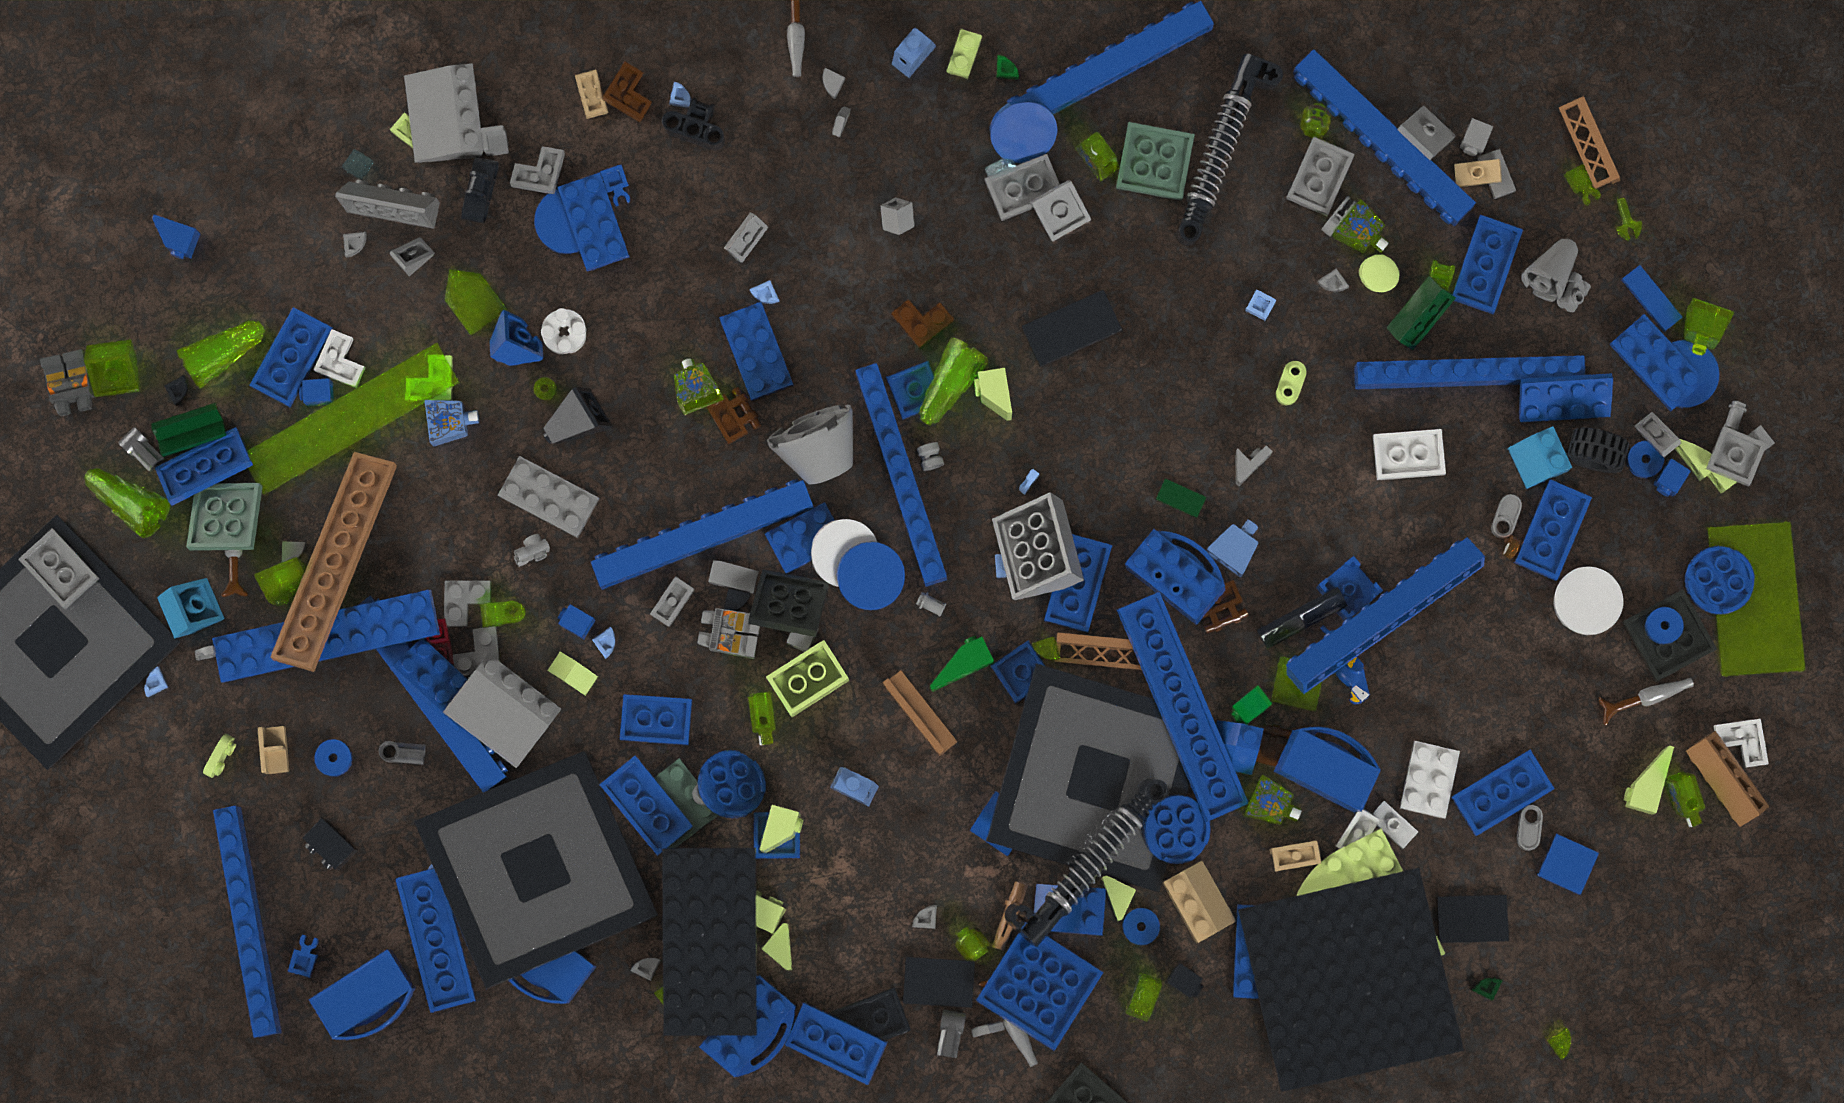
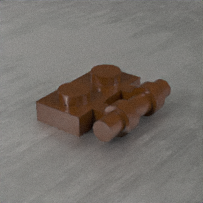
M739 387L731 391L735 397L731 401L723 394L705 405L728 445L748 434L744 425L750 423L754 430L761 426L757 412L752 410L748 403L747 395L743 394ZM740 406L745 416L739 418L734 408Z
M1234 580L1225 583V592L1203 616L1202 619L1209 616L1211 620L1210 623L1203 625L1207 634L1212 631L1218 632L1222 630V627L1231 623L1237 624L1241 622V619L1249 616L1246 608L1237 611L1235 605L1242 603V598ZM1228 608L1230 614L1218 619L1216 613Z
M1263 724V733L1269 734L1270 737L1269 741L1261 740L1256 763L1276 767L1286 746L1276 743L1277 737L1289 739L1293 730L1280 728V725L1276 724L1272 726Z

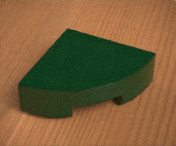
M1499 978L1482 979L1473 986L1471 991L1493 1001L1503 980Z

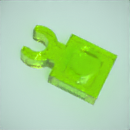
M1584 164L1565 173L1564 176L1574 193L1582 192V200L1585 205L1588 206L1591 203L1588 198L1589 194L1594 195L1596 200L1600 199L1601 194L1591 186L1593 184Z

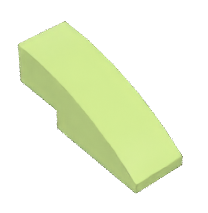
M1680 439L1681 444L1675 450L1699 481L1707 476L1720 493H1723L1736 483V481L1706 469L1712 455L1710 452Z

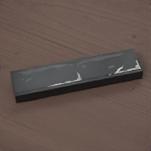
M1336 587L1258 629L1257 632L1268 649L1348 605L1339 588Z

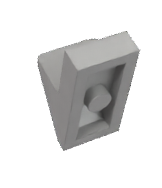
M1267 445L1263 449L1258 447L1249 456L1252 459L1251 461L1239 449L1236 450L1235 474L1238 486L1271 456L1273 451Z

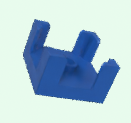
M1354 556L1316 587L1322 595L1336 587L1339 588L1348 605L1337 611V614L1343 621L1353 617L1383 592L1376 582L1373 584L1359 566L1361 564Z

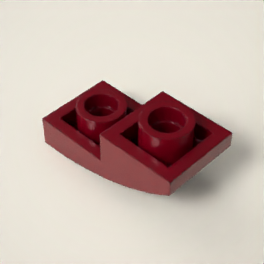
M446 618L438 619L440 635L425 639L448 662L454 665L453 649Z

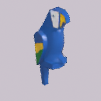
M1324 625L1320 628L1325 635L1329 632ZM1356 657L1335 673L1339 680L1350 688L1351 698L1349 701L1353 704H1361L1368 699L1369 690L1364 673V664Z

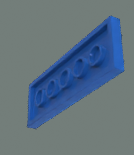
M434 868L395 878L430 1013L476 1001L455 917Z

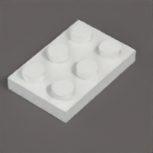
M1442 429L1373 435L1377 480L1446 474Z
M1414 741L1400 809L1445 819L1460 751Z

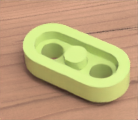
M1291 361L1283 370L1276 390V399L1282 405H1292L1298 399L1306 377V368L1301 362ZM1296 368L1299 370V374L1293 375L1291 370ZM1289 389L1292 395L1285 396L1284 390Z
M226 733L221 737L205 765L203 774L211 778L221 774L225 766L223 762L226 756H230L236 747L234 737Z

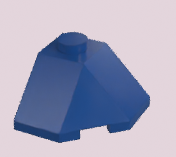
M503 310L490 339V357L508 366L541 361L543 359L542 342L537 336H531L526 329L528 325L522 318Z
M1217 720L1216 727L1235 772L1252 775L1264 729L1242 723Z

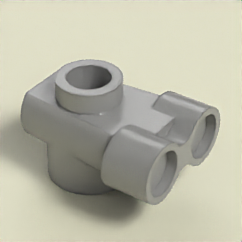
M1571 272L1566 290H1564L1559 300L1556 298V301L1560 308H1565L1568 312H1575L1578 305L1584 301V297L1587 296L1591 286L1582 280L1580 274Z
M539 534L531 535L523 541L525 547L514 550V559L518 567L527 564L533 559L540 561L547 557V552L550 550L549 544L546 539L542 540Z

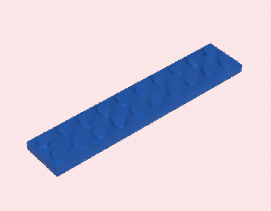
M425 590L340 609L319 661L440 635L432 591ZM284 622L212 638L216 650L215 655L221 683L295 667L270 658Z
M1160 592L1117 609L1205 821L1213 820L1249 804Z

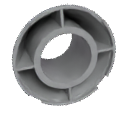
M835 405L792 421L793 426L783 431V428H780L768 438L767 443L807 484H817L837 477L853 466V410L850 405H845L846 408L844 409L840 405Z

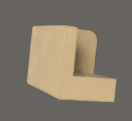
M258 727L261 772L264 774L289 772L286 727Z
M1317 841L1270 849L1275 872L1321 864Z

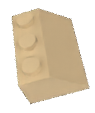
M1203 861L1162 883L1195 943H1199L1236 922Z

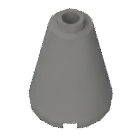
M1560 239L1524 270L1521 278L1526 287L1530 285L1534 289L1532 293L1543 300L1555 301L1556 298L1559 300L1564 293L1578 254L1576 243L1571 239Z

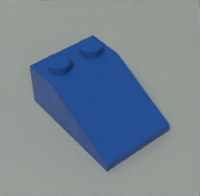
M1036 884L1035 913L1045 902V896L1048 892L1053 893L1052 888L1056 889L1058 885ZM1089 887V891L1083 892L1084 897L1077 899L1078 904L1071 906L1072 911L1067 916H1063L1050 932L1102 936L1106 889Z

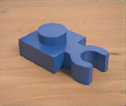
M622 165L600 171L607 193L614 192V205L616 207L619 206L617 201L619 196H624L626 202L629 203L630 197L628 193L623 191V188L629 185Z
M302 935L300 937L301 951L294 949L288 972L311 978L318 956L311 953L318 946L319 939L314 938L313 943L308 946L305 942L307 935Z

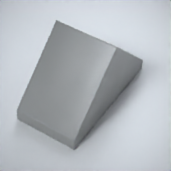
M419 237L392 250L389 254L408 276H411L435 253Z

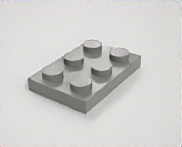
M1313 137L1286 199L1328 216L1355 154Z
M1047 154L985 178V183L1001 221L1033 209L1030 201L1060 185Z
M53 528L19 558L20 562L64 609H67L99 579L93 570Z

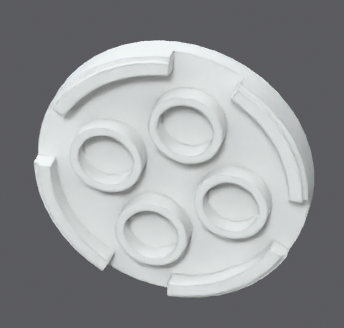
M851 519L834 520L824 525L815 535L812 542L811 558L815 571L824 581L838 586L836 573L842 556L851 547L860 543L877 542L874 534L864 524Z
M1581 567L1572 570L1561 579L1555 590L1553 604L1558 619L1565 627L1581 635H1596L1608 630L1616 623L1622 612L1623 595L1619 584L1608 572L1596 567Z

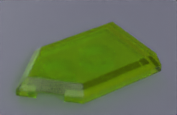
M449 269L444 300L471 336L498 317L503 310H507L480 273Z

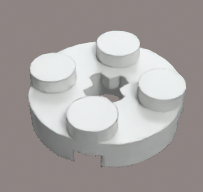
M564 308L550 313L545 318L541 329L545 345L557 354H571L578 351L585 343L587 335L585 322L578 313ZM561 327H569L568 332L570 334L560 337L559 329Z

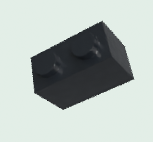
M321 818L303 837L307 842L304 846L313 854L317 852L323 858L321 862L329 870L334 868L339 871L358 851L324 818Z
M1181 963L1176 964L1165 981L1166 985L1187 999L1191 998V996L1197 997L1204 986L1201 984L1203 978Z

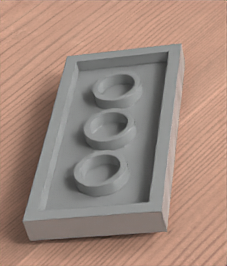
M521 456L518 457L498 494L500 498L576 538L580 536L599 501V497Z

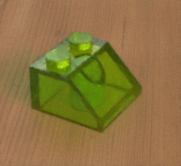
M131 339L86 346L84 363L95 397L140 391L137 358Z
M294 557L258 572L254 576L267 601L272 605L281 606L289 602L288 598L296 595L307 567L305 562L298 557Z

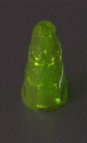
M247 320L233 328L205 337L186 347H181L176 350L179 359L184 361L183 365L196 386L201 389L209 381L230 367L232 363L242 357L249 349L260 343L264 337L263 333L266 331L260 321Z
M950 338L934 372V378L925 393V399L919 411L921 415L919 419L929 426L932 423L936 424L939 422L948 410H951L960 396L966 393L974 379L977 378L978 372L983 371L989 364L986 356L974 347L973 349L967 347L968 344L959 339Z
M99 468L90 469L85 474V485L96 494V497L112 509L111 512L123 520L126 526L140 537H150L161 527L157 523L159 519L166 520L170 510V503L163 496L155 492L152 493L136 483L132 484L118 475L114 476Z

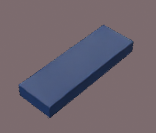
M1640 265L1621 279L1663 332L1682 318V315Z

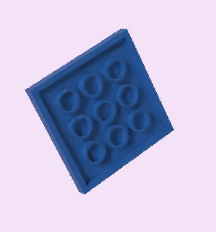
M1018 933L976 1001L1055 1051L1103 972L1047 936L1038 947H1035Z

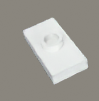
M1385 801L1372 813L1380 818L1377 827L1382 829L1401 849H1404L1418 833L1412 825Z

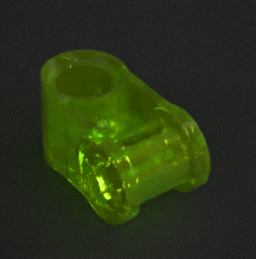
M1433 259L1428 276L1432 277L1441 287L1448 291L1454 275L1455 265L1437 263V260Z
M516 601L491 602L480 605L483 628L520 622L525 617L526 611L524 606ZM512 606L518 609V612L515 613V617L509 614V611H512L513 609Z

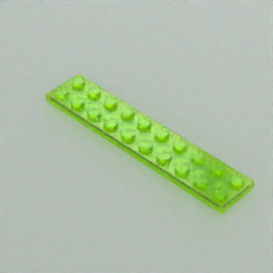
M435 343L248 450L253 463L248 469L255 482L263 486L262 494H266L425 403V400L436 397L460 382L439 344Z

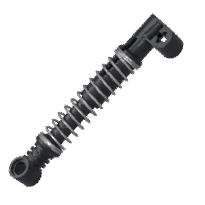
M1251 54L1242 55L1229 91H1226L1223 97L1225 104L1221 105V108H1223L1222 112L1218 113V116H1220L1219 120L1215 121V124H1217L1216 128L1212 129V132H1214L1213 136L1209 137L1211 142L1206 145V148L1212 150L1211 154L1203 153L1209 160L1208 162L1200 161L1206 168L1205 170L1197 169L1203 176L1202 178L1194 177L1200 184L1199 186L1191 185L1197 191L1188 193L1186 198L1188 208L1185 209L1184 218H1182L1176 231V238L1182 245H1192L1199 239L1203 228L1202 224H1204V219L1207 217L1206 214L1213 209L1216 196L1214 194L1219 192L1217 186L1222 184L1220 178L1225 176L1223 170L1228 168L1226 162L1231 160L1230 154L1234 152L1232 146L1237 144L1235 138L1240 136L1238 130L1243 128L1241 122L1246 120L1244 114L1249 112L1254 87L1256 86L1264 90L1276 88L1283 78V71L1277 64ZM1261 68H1264V76L1262 77V79H1259L1258 75L1260 73ZM1268 73L1272 74V81L1268 79ZM1241 86H1244L1241 96H1238ZM1225 155L1229 156L1228 160H1223ZM1222 162L1226 164L1225 168H1220ZM1219 170L1223 172L1222 176H1217ZM1216 178L1220 181L1219 184H1214ZM1213 186L1217 189V192H1211ZM1184 228L1192 229L1194 237L1185 236Z
M1145 779L1140 784L1137 791L1138 794H1135L1134 798L1130 800L1131 803L1128 802L1127 805H1122L1118 809V813H1115L1120 819L1117 822L1109 819L1114 825L1111 830L1104 826V829L1108 831L1106 836L1104 837L1101 833H1098L1102 838L1101 842L1098 843L1092 840L1096 845L1095 849L1092 850L1086 847L1091 853L1081 854L1082 858L1079 862L1075 861L1076 865L1074 868H1069L1071 870L1069 874H1063L1064 880L1062 882L1057 881L1059 885L1056 889L1052 888L1053 893L1048 892L1045 896V902L1035 913L1026 905L1011 904L1005 910L1004 916L1007 923L1030 944L1038 947L1059 920L1072 911L1071 906L1078 904L1077 899L1084 897L1083 892L1089 891V885L1095 884V877H1101L1100 871L1107 870L1104 862L1112 863L1110 855L1118 856L1116 848L1124 849L1121 841L1129 843L1128 835H1136L1133 828L1141 829L1145 823V815L1150 813L1148 810L1152 811V806L1155 807L1158 802L1166 798L1168 787L1165 782L1158 779ZM1155 784L1157 787V793L1154 796H1152L1150 794V788L1152 785ZM1017 912H1020L1022 918L1029 919L1032 917L1024 927L1025 922L1017 919Z

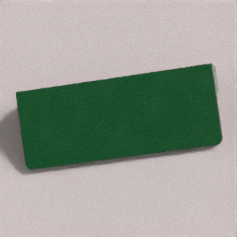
M1428 276L1388 325L1387 329L1400 343L1414 350L1456 297L1441 287L1432 277Z
M216 402L151 423V428L158 440L162 457L227 435L224 419Z

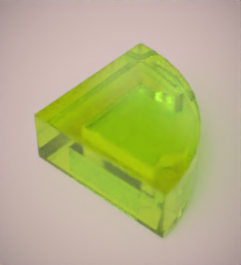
M1055 637L1032 643L1034 650L1040 656L1050 660H1060Z
M1564 1028L1547 1040L1560 1060L1567 1056L1571 1045L1570 1032L1568 1028Z

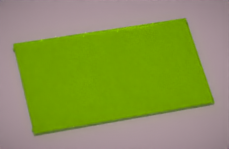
M1791 523L1707 528L1709 547L1723 546L1739 551L1748 559L1755 575L1753 592L1748 602L1732 613L1716 614L1722 676L1805 671Z

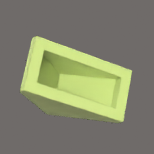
M559 652L547 670L585 696L598 678L597 675L562 652Z
M1104 876L1102 881L1116 921H1120L1123 919L1136 889L1109 876Z
M783 923L763 946L762 950L786 970H792L788 923Z

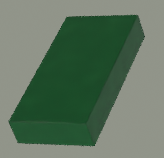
M1166 478L1156 497L1157 501L1194 518L1198 517L1206 499L1205 496Z

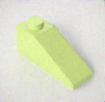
M1673 746L1665 747L1632 783L1631 787H1627L1624 795V801H1627L1625 807L1648 814L1657 813L1674 749Z

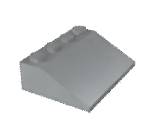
M473 64L450 65L405 75L404 80L415 163L482 157L483 142Z
M363 180L346 183L336 192L335 196L347 213L433 229L435 228L440 204L435 195L422 192L419 195L406 188H400L399 191L392 190L390 186L378 184L376 187L369 185L368 182Z
M1050 492L992 519L1013 600L1062 590L1084 580L1063 500Z
M488 653L443 713L517 768L560 712L561 708Z

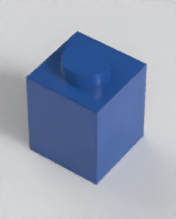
M329 378L302 380V387H299L300 400H303L306 406L334 405L333 382Z
M1670 459L1653 485L1657 487V491L1662 495L1673 497L1677 494L1691 470Z
M571 604L568 608L564 607L558 616L560 620L558 624L583 640L596 621L593 617Z

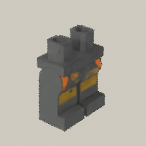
M83 349L63 353V357L58 354L41 358L40 363L46 378L49 400L55 406L57 414L59 416L71 414L70 403L77 402L79 411L91 410L92 398H95L88 354Z

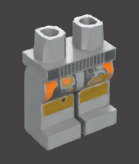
M716 608V611H703L701 623L713 625L712 633L699 632L698 644L708 647L710 651L755 659L758 638L754 636L759 635L760 626L748 624L750 613ZM736 633L746 634V635H752V636L738 635V634H736Z

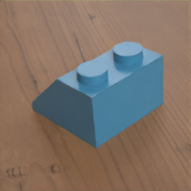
M1553 426L1508 448L1526 489L1566 473L1572 468Z
M207 578L172 586L157 597L174 638L193 634L225 619Z

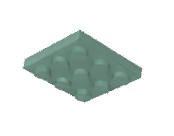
M1128 122L1116 189L1182 201L1195 134Z
M260 483L214 484L195 494L186 548L190 551L254 550L263 486Z
M680 759L676 760L654 778L694 826L669 848H678L718 816L706 805H699L694 801L692 792L698 781Z

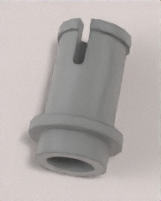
M1733 401L1732 404H1729L1730 411L1724 424L1725 427L1738 431L1743 413L1747 411L1745 409L1746 404L1738 401Z
M922 592L916 603L920 606V609L923 607L939 617L946 606V603L929 596L928 592L926 594Z

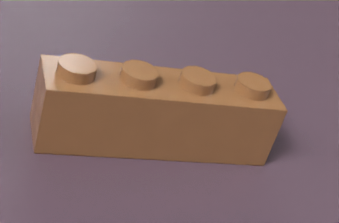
M1716 731L1686 750L1690 760L1698 767L1704 780L1710 784L1719 801L1724 804L1731 818L1736 821L1739 827L1769 808L1767 802Z

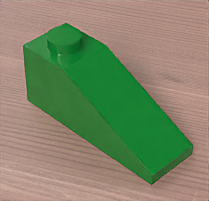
M975 635L964 640L965 645L959 648L930 685L932 692L994 663L983 637L977 638Z
M1258 685L1231 707L1233 711L1231 715L1237 723L1247 725L1272 705V702Z

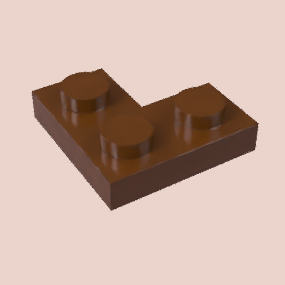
M624 61L603 95L602 100L636 121L641 122L652 104L650 100L633 91L644 72Z
M908 299L891 313L892 317L919 349L954 322V318L941 303H938L922 316Z

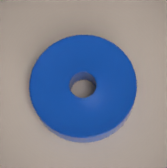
M1641 441L1628 451L1626 463L1628 469L1635 476L1650 478L1662 469L1664 457L1648 441ZM1642 456H1647L1649 462L1644 463L1642 461Z
M1661 607L1652 611L1645 622V630L1648 637L1658 644H1670L1676 641L1681 636L1684 627L1680 614L1669 607ZM1661 622L1667 623V630L1661 628Z
M327 740L320 744L315 752L317 768L328 776H340L347 772L352 764L353 757L350 748L339 740ZM332 754L337 755V760L335 762L330 761V756Z
M1134 909L1124 918V935L1133 944H1149L1159 934V920L1149 909ZM1139 922H1143L1146 927L1144 931H1139L1137 929V924Z

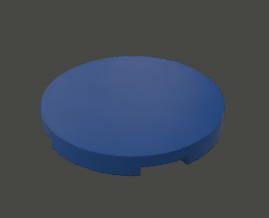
M1025 99L1004 105L995 114L990 125V138L994 149L1002 158L1014 163H1025L1045 155L1053 146L1057 136V124L1051 110L1043 103L1033 99Z
M556 189L555 194H547L536 209L534 220L536 232L543 244L554 252L560 254L580 253L559 190Z
M1689 340L1672 342L1673 346L1706 380L1676 407L1688 408L1700 405L1709 399L1717 388L1719 382L1718 363L1714 355L1700 343ZM1694 345L1704 348L1702 355L1693 353Z
M864 542L851 547L842 556L836 573L838 586L843 597L850 604L864 610H877L891 604L901 593L905 581L904 566L898 554L890 547L878 542Z
M1713 546L1702 550L1690 561L1685 573V587L1690 599L1700 609L1711 614H1728L1740 609L1748 602L1753 592L1755 575L1750 562L1742 553L1728 547Z
M725 750L714 754L703 764L698 775V790L701 799L712 812L725 818L734 819L749 815L759 806L766 791V781L763 771L756 761L740 753V751Z
M1168 795L1163 801L1158 802L1155 807L1152 806V811L1148 810L1150 813L1145 815L1142 835L1148 850L1156 858L1167 863L1182 864L1195 859L1202 852L1205 845H1207L1210 837V821H1205L1199 804L1192 798L1185 795Z

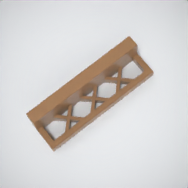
M1584 96L1559 107L1594 189L1610 182L1614 184L1621 181ZM1578 106L1581 113L1578 121L1569 119L1565 110ZM1582 117H1583V119H1584L1585 124L1580 123L1581 120H1582ZM1571 123L1576 124L1574 130H1573V127H1572ZM1579 126L1588 129L1590 134L1587 141L1577 138L1576 132ZM1591 137H1592V140H1593L1594 144L1589 143L1590 140H1591ZM1580 143L1585 144L1583 150L1581 148ZM1588 146L1597 149L1599 154L1596 162L1586 159L1585 152ZM1600 158L1604 165L1598 163ZM1589 163L1594 165L1592 170L1589 166ZM1596 167L1606 169L1609 177L1597 182L1594 177Z
M1057 633L1055 662L1142 670L1140 665L1131 664L1126 658L1131 652H1134L1129 639ZM1061 645H1070L1076 653L1070 658H1061ZM1075 646H1081L1082 648L1078 651ZM1087 647H1091L1099 655L1093 660H1086L1081 652ZM1098 648H1102L1105 650L1101 653ZM1110 649L1116 650L1121 656L1115 663L1109 662L1104 657V654ZM1120 650L1128 652L1124 655ZM1077 655H1079V657H1080L1081 659H1073V658H1075ZM1101 657L1104 660V662L1096 660H1098ZM1124 659L1127 664L1119 662Z
M901 670L892 678L886 679L883 682V686L939 756L957 743V740Z

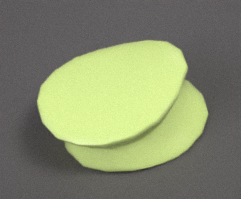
M1385 255L1371 256L1360 265L1359 277L1362 283L1371 291H1389L1399 281L1398 267Z

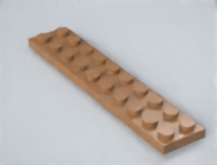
M357 452L353 453L270 656L272 660L315 671L397 468L395 462Z

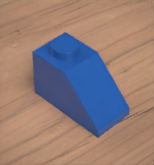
M153 215L154 224L165 247L171 251L170 255L179 259H183L184 256L191 258L200 236L198 230Z

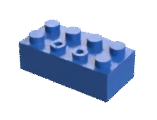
M1153 529L1125 563L1126 570L1155 593L1160 592L1165 601L1195 625L1201 621L1203 616L1225 592L1222 574L1213 558L1196 542L1176 533ZM1172 540L1182 541L1197 549L1209 561L1214 569L1213 572L1209 573L1198 558L1186 549L1172 544Z
M1308 727L1292 731L1273 772L1355 813L1362 812L1381 770L1371 754L1359 742L1347 734L1330 728ZM1324 733L1343 740L1360 754V759L1354 757L1340 745L1315 737V734Z
M387 949L316 994L309 1001L332 1039L352 1040L373 1035L393 1023L408 1005L416 988L393 950ZM396 1002L400 1003L399 1009L386 1022L367 1032L355 1033L356 1027L372 1023L390 1010Z
M575 951L521 975L533 985L548 990L550 992L548 997L528 990L515 978L509 981L521 992L534 999L549 1003L569 1004L594 971L596 965Z
M759 975L757 977V1035L708 1036L699 1048L734 1077L756 1071L771 1061L785 1045L793 1027L796 1005ZM786 1023L787 1028L784 1036L775 1050L757 1065H751V1060L761 1054L771 1044L780 1025Z

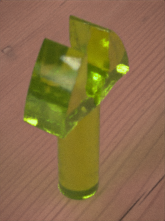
M1618 199L1617 204L1623 224L1616 230L1625 240L1629 241L1630 236L1627 229L1630 227L1634 230L1637 239L1641 232L1642 221L1635 222L1632 220L1626 199Z

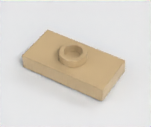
M597 70L575 75L586 118L589 119L607 114L608 110L606 102L602 100L603 91Z
M1500 159L1454 164L1456 184L1459 187L1502 182Z

